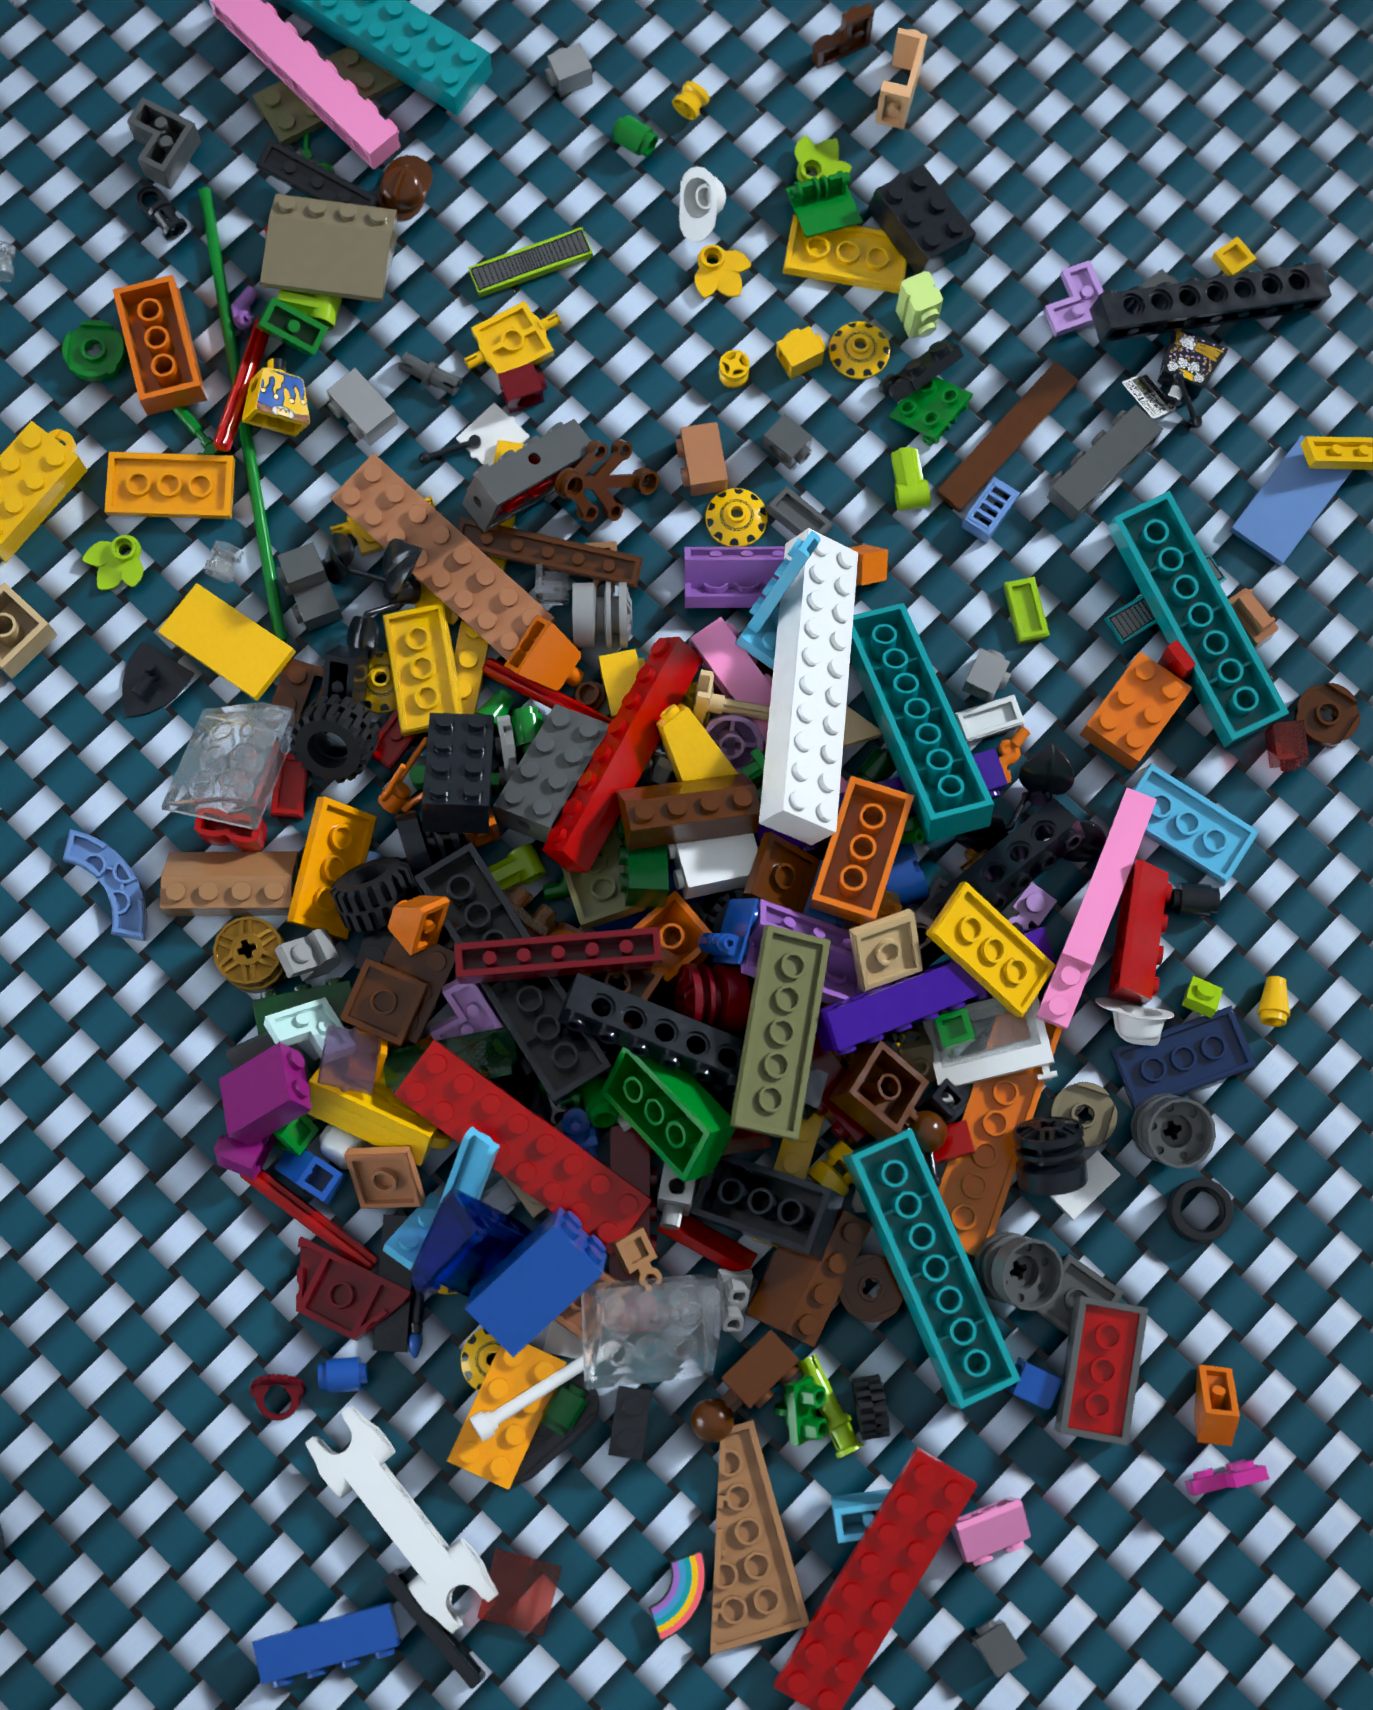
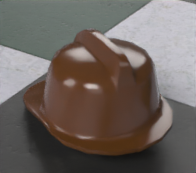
M411 155L401 156L393 160L385 170L378 188L379 208L397 210L398 221L408 220L417 215L424 205L432 184L433 174L428 163L417 156Z

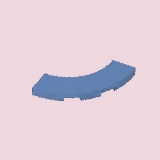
M70 829L63 861L90 872L105 888L112 908L111 934L113 936L145 941L147 931L146 902L140 883L133 870L106 843L86 833Z

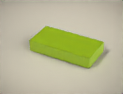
M1035 577L1005 582L1003 589L1017 643L1022 644L1049 638L1050 634Z

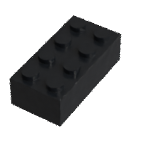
M430 713L422 796L423 832L489 834L494 755V715Z
M723 1153L713 1173L702 1177L689 1213L703 1221L822 1262L844 1197L833 1189Z

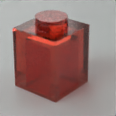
M1304 720L1272 723L1264 731L1270 768L1280 767L1281 771L1297 770L1309 758Z

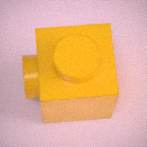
M807 326L802 330L797 328L785 335L784 339L778 341L776 357L791 380L821 365L826 347L819 334L815 335L810 326Z

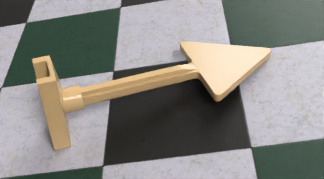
M701 669L691 709H693L692 713L702 726L708 712L721 715L724 712L769 720L770 706L727 699L725 695L714 694V671ZM846 705L843 748L881 736L879 728Z

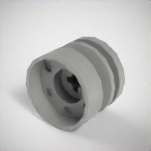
M594 582L573 583V644L577 649L595 648L598 634H604L607 648H612V634H619L620 648H628V641L632 631V599L627 589V582H619V596H612L611 582H606L603 596L598 597Z

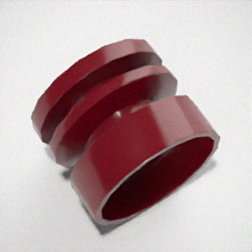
M682 964L675 981V1012L727 1033H742L748 1021L750 989L747 975L741 973V964H715L712 970L708 964H698L697 967L695 964Z

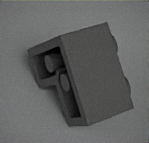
M142 97L127 120L134 140L146 145L137 159L146 178L171 190L201 144V139L195 123Z
M313 542L277 555L281 566L277 567L276 571L287 597L293 595L297 605L291 606L298 624L304 622L308 632L344 619Z

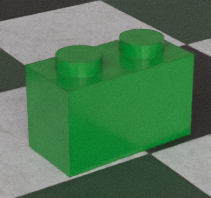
M272 297L269 299L255 328L312 357L316 354L329 327Z

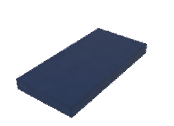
M1232 1006L1216 1011L1212 1019L1204 1015L1163 1030L1160 1041L1155 1046L1127 1043L1109 1051L1133 1111L1143 1100L1154 1094L1169 1093L1179 1096L1257 1067Z

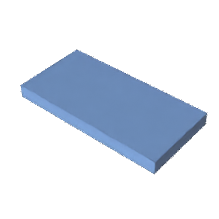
M1302 435L1230 529L1231 533L1280 567L1352 472V469H1309L1300 445L1305 438Z

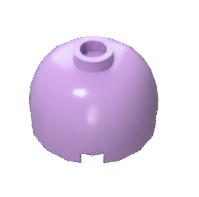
M722 712V715L718 714L710 718L704 726V729L738 774H741L740 770L753 761L750 754L751 751L759 748L763 753V737L757 725L746 716Z

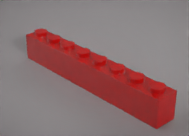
M680 637L659 638L652 645L651 653L644 666L637 672L632 688L624 696L622 706L616 717L609 723L606 735L601 744L594 750L590 764L578 779V785L574 793L565 803L563 813L557 824L548 834V840L542 851L567 872H589L620 815L616 790L635 787L661 739L656 723L662 719L660 714L673 704L678 706L703 661Z

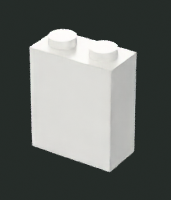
M753 833L667 845V857L669 860L673 859L676 870H673L674 883L677 890L682 889L684 900L745 887L758 851Z

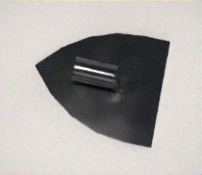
M141 642L126 667L122 682V700L127 718L146 715L163 708L176 699L195 673L146 643Z

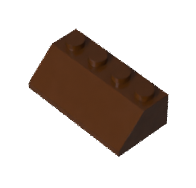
M745 773L616 790L628 850L758 833L760 802L755 784Z
M841 1208L822 1262L777 1246L744 1314L802 1344L814 1347L872 1224Z

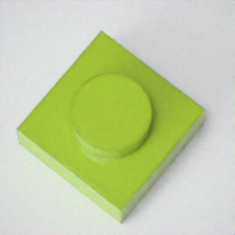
M1192 976L1188 983L1182 1006L1212 1019L1217 1011L1223 988Z

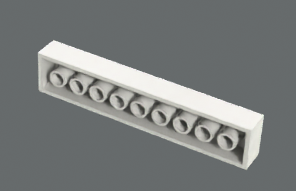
M808 528L785 544L784 559L787 558L791 561L792 557L787 554L798 538L805 541L810 532L813 531L821 539L780 600L759 824L809 845H814L835 834L837 830L858 552Z

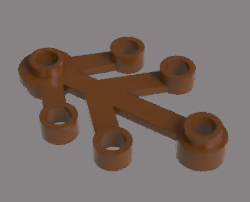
M617 439L613 442L611 455L592 476L585 475L597 461H602L608 452L607 446L597 440H592L588 443L586 456L575 468L568 467L563 469L556 478L555 491L558 496L563 499H572L578 507V517L586 522H593L599 512L598 507L590 503L583 493L586 489H591L601 503L602 515L612 521H616L622 516L623 507L620 503L615 502L606 488L633 487L644 495H650L658 487V474L645 467L636 469L632 474L610 475L622 461L627 460L631 456V444L622 439Z

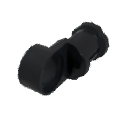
M146 185L139 189L136 195V202L141 212L152 222L157 223L163 231L162 236L167 241L180 237L187 228V223L183 218L179 219L172 210V204L163 192L153 185ZM156 195L159 197V201L151 207L143 205V200L146 196Z

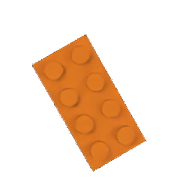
M169 275L112 289L139 401L147 416L172 410L177 406H188L207 401L181 293L174 276Z
M850 776L837 817V830L831 836L809 908L862 925L876 920L914 795Z

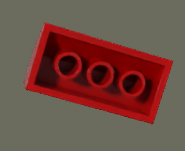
M1137 859L1133 863L1122 891L1107 998L1146 1005L1152 1000V996H1157L1160 979L1155 977L1156 965H1161L1164 954V946H1159L1161 934H1165L1167 929L1168 915L1164 914L1165 902L1169 903L1171 899L1172 884L1168 883V872L1144 860Z

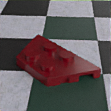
M300 1236L298 1240L300 1268H297L299 1291L296 1294V1311L352 1340L358 1341L414 1295V1292Z

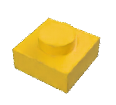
M1238 236L1214 252L1212 256L1214 262L1227 276L1238 275L1254 265L1257 259Z

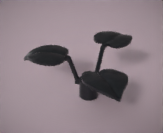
M336 532L331 536L325 556V572L328 580L334 585H340L345 581L348 572L384 583L383 595L390 601V604L365 611L363 617L354 616L348 628L347 646L369 650L367 673H370L369 666L374 657L379 638L377 623L371 616L390 609H399L400 603L415 605L419 602L421 597L420 582L416 579H409L423 549L403 539H392L388 543L383 555L382 567L386 575L381 577L352 568L350 564L354 558L353 544L347 535Z
M1050 742L1043 750L1023 763L1019 770V780L1027 791L1022 793L1021 801L1009 824L1005 825V821L1001 816L992 814L989 827L956 835L957 842L968 850L983 856L1010 834L1009 831L1014 829L1027 801L1035 807H1043L1055 798L1053 795H1062L1069 791L1074 783V773L1064 753L1053 742ZM1079 820L1085 838L1075 849L1068 851L1061 858L1073 862H1088L1098 859L1104 847L1106 835L1098 824L1089 820Z

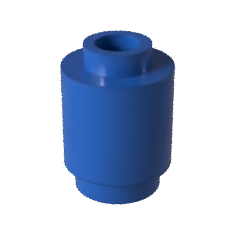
M360 1356L327 1359L326 1363L318 1364L320 1391L328 1390V1393L362 1391V1385L368 1383L367 1363H361Z

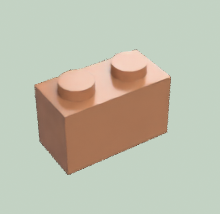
M717 422L681 427L680 439H676L675 444L678 458H684L685 468H680L683 487L689 486L691 497L727 490L728 477Z

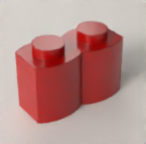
M217 805L199 806L194 824V830L203 841L216 846L233 844L236 848L248 852L262 851L268 832L267 825L257 814L249 811H234L230 813L227 809Z

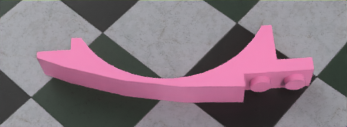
M1126 788L1115 818L1110 826L1091 881L1056 963V967L1046 986L1043 1000L1035 1018L1067 1030L1118 904L1157 799Z

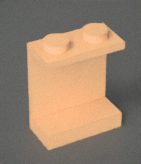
M898 27L891 66L910 70L911 73L907 86L883 80L877 107L876 123L904 130L922 68L928 35L914 29L906 30Z

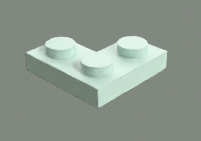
M325 997L265 1016L264 1026L275 1044L280 1042L290 1046L309 1039L324 1064L354 1054L356 1045Z

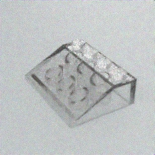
M266 702L203 709L163 801L162 810L257 830L289 751L290 743L293 740L290 736L295 726L294 709Z
M706 1273L592 1284L582 1293L584 1388L588 1390L713 1376L724 1316L723 1278Z

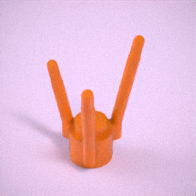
M428 737L423 738L406 764H400L387 787L378 796L379 804L387 812L397 814L400 810L409 812L414 805L422 801L423 792L409 799L411 790L402 781L426 747Z

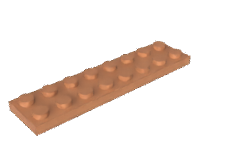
M374 453L331 497V500L384 549H386L392 539H403L412 545L421 547L423 550L412 574L506 661L536 615L552 623L556 621L545 608Z

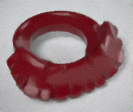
M281 1374L262 1375L253 1379L249 1386L250 1395L255 1398L257 1408L261 1414L268 1419L277 1421L291 1417L297 1411L301 1398L307 1393L305 1390L306 1386H304L302 1380L286 1374L283 1376ZM271 1385H283L289 1393L291 1405L286 1412L275 1414L266 1408L264 1397Z

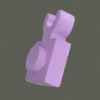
M1031 882L1011 908L1018 916L1011 917L1008 921L1012 925L1019 926L1021 930L1028 929L1029 923L1037 928L1057 900Z

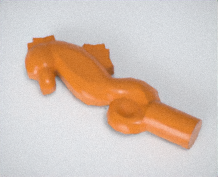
M1023 726L1018 728L1010 740H1002L998 745V752L1001 755L999 760L1007 783H1011L1012 779L1011 770H1007V767L1019 760L1021 755L1020 747L1030 735V732Z

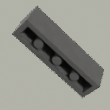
M1136 404L1128 412L1123 409L1111 423L1114 426L1107 433L1104 430L1100 431L1092 440V447L1086 453L1081 450L1070 462L1072 467L1065 474L1062 471L1058 472L1049 482L1051 489L1047 499L1071 521L1075 522L1158 440L1163 428Z

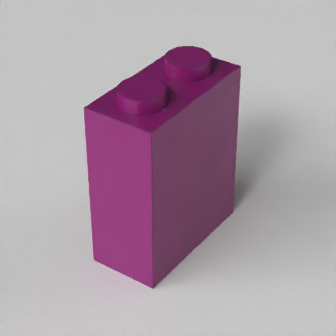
M279 1042L219 1079L229 1137L251 1146L312 1110L309 1096L310 1088L307 1084L304 1069L305 1060L301 1052Z

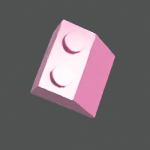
M1012 1496L958 1517L951 1529L963 1561L966 1563L972 1561L974 1566L992 1560L993 1556L991 1553L1004 1549L1006 1553L1025 1547L1023 1541L1031 1538L1021 1499Z

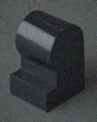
M946 1078L915 1107V1110L917 1112L924 1110L935 1112L946 1123L954 1117L967 1098ZM943 1091L949 1093L953 1097L954 1103H946L942 1100L940 1094Z

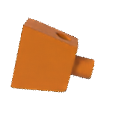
M536 615L504 664L506 668L520 676L555 691L560 690L565 682L572 687L577 686L584 676L583 671L576 667L581 658V652L552 622Z

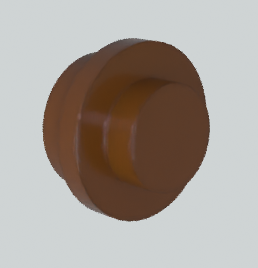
M586 681L577 687L575 700L597 711L605 703L606 692L600 683Z

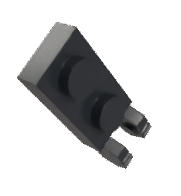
M944 339L935 342L923 355L909 361L900 372L888 374L885 379L880 381L879 392L893 398L895 401L903 400L904 397L906 398L914 391H918L961 359L964 355L960 346Z

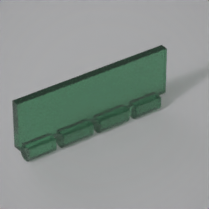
M506 1027L437 1040L481 1074H483L482 1069L488 1068L490 1079L513 1074L512 1063L518 1062L516 1043ZM432 1042L387 1050L384 1063L385 1084L387 1088H392L393 1095Z

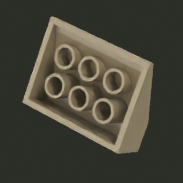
M275 194L269 216L260 287L382 303L398 237L397 210Z

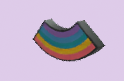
M702 1550L670 1561L672 1576L669 1588L657 1603L649 1607L660 1642L680 1631L690 1621L700 1605L706 1582V1566Z

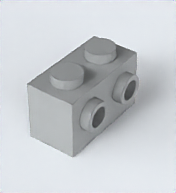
M356 368L326 390L330 400L328 407L338 419L343 416L349 423L347 427L357 440L363 438L369 446L398 424L394 409Z

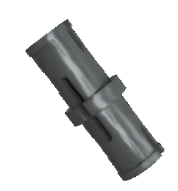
M405 352L402 356L401 361L405 363H399V370L421 379L422 384L426 386L433 385L450 393L452 396L457 394L460 387L456 385H461L462 378L440 369L439 364L433 361L428 363L411 355L409 352Z

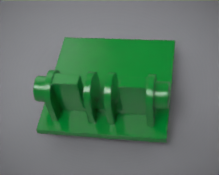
M840 170L836 174L828 175L827 178L825 175H821L819 180L813 177L809 181L801 183L798 181L794 183V186L785 189L806 238L863 223L847 186L851 183L848 172L843 173Z
M935 377L918 391H914L906 398L904 397L888 417L924 434L922 441L926 445L932 446L939 443L944 430L949 431L951 428L950 424H955L957 417L967 410V404L972 398L973 393Z

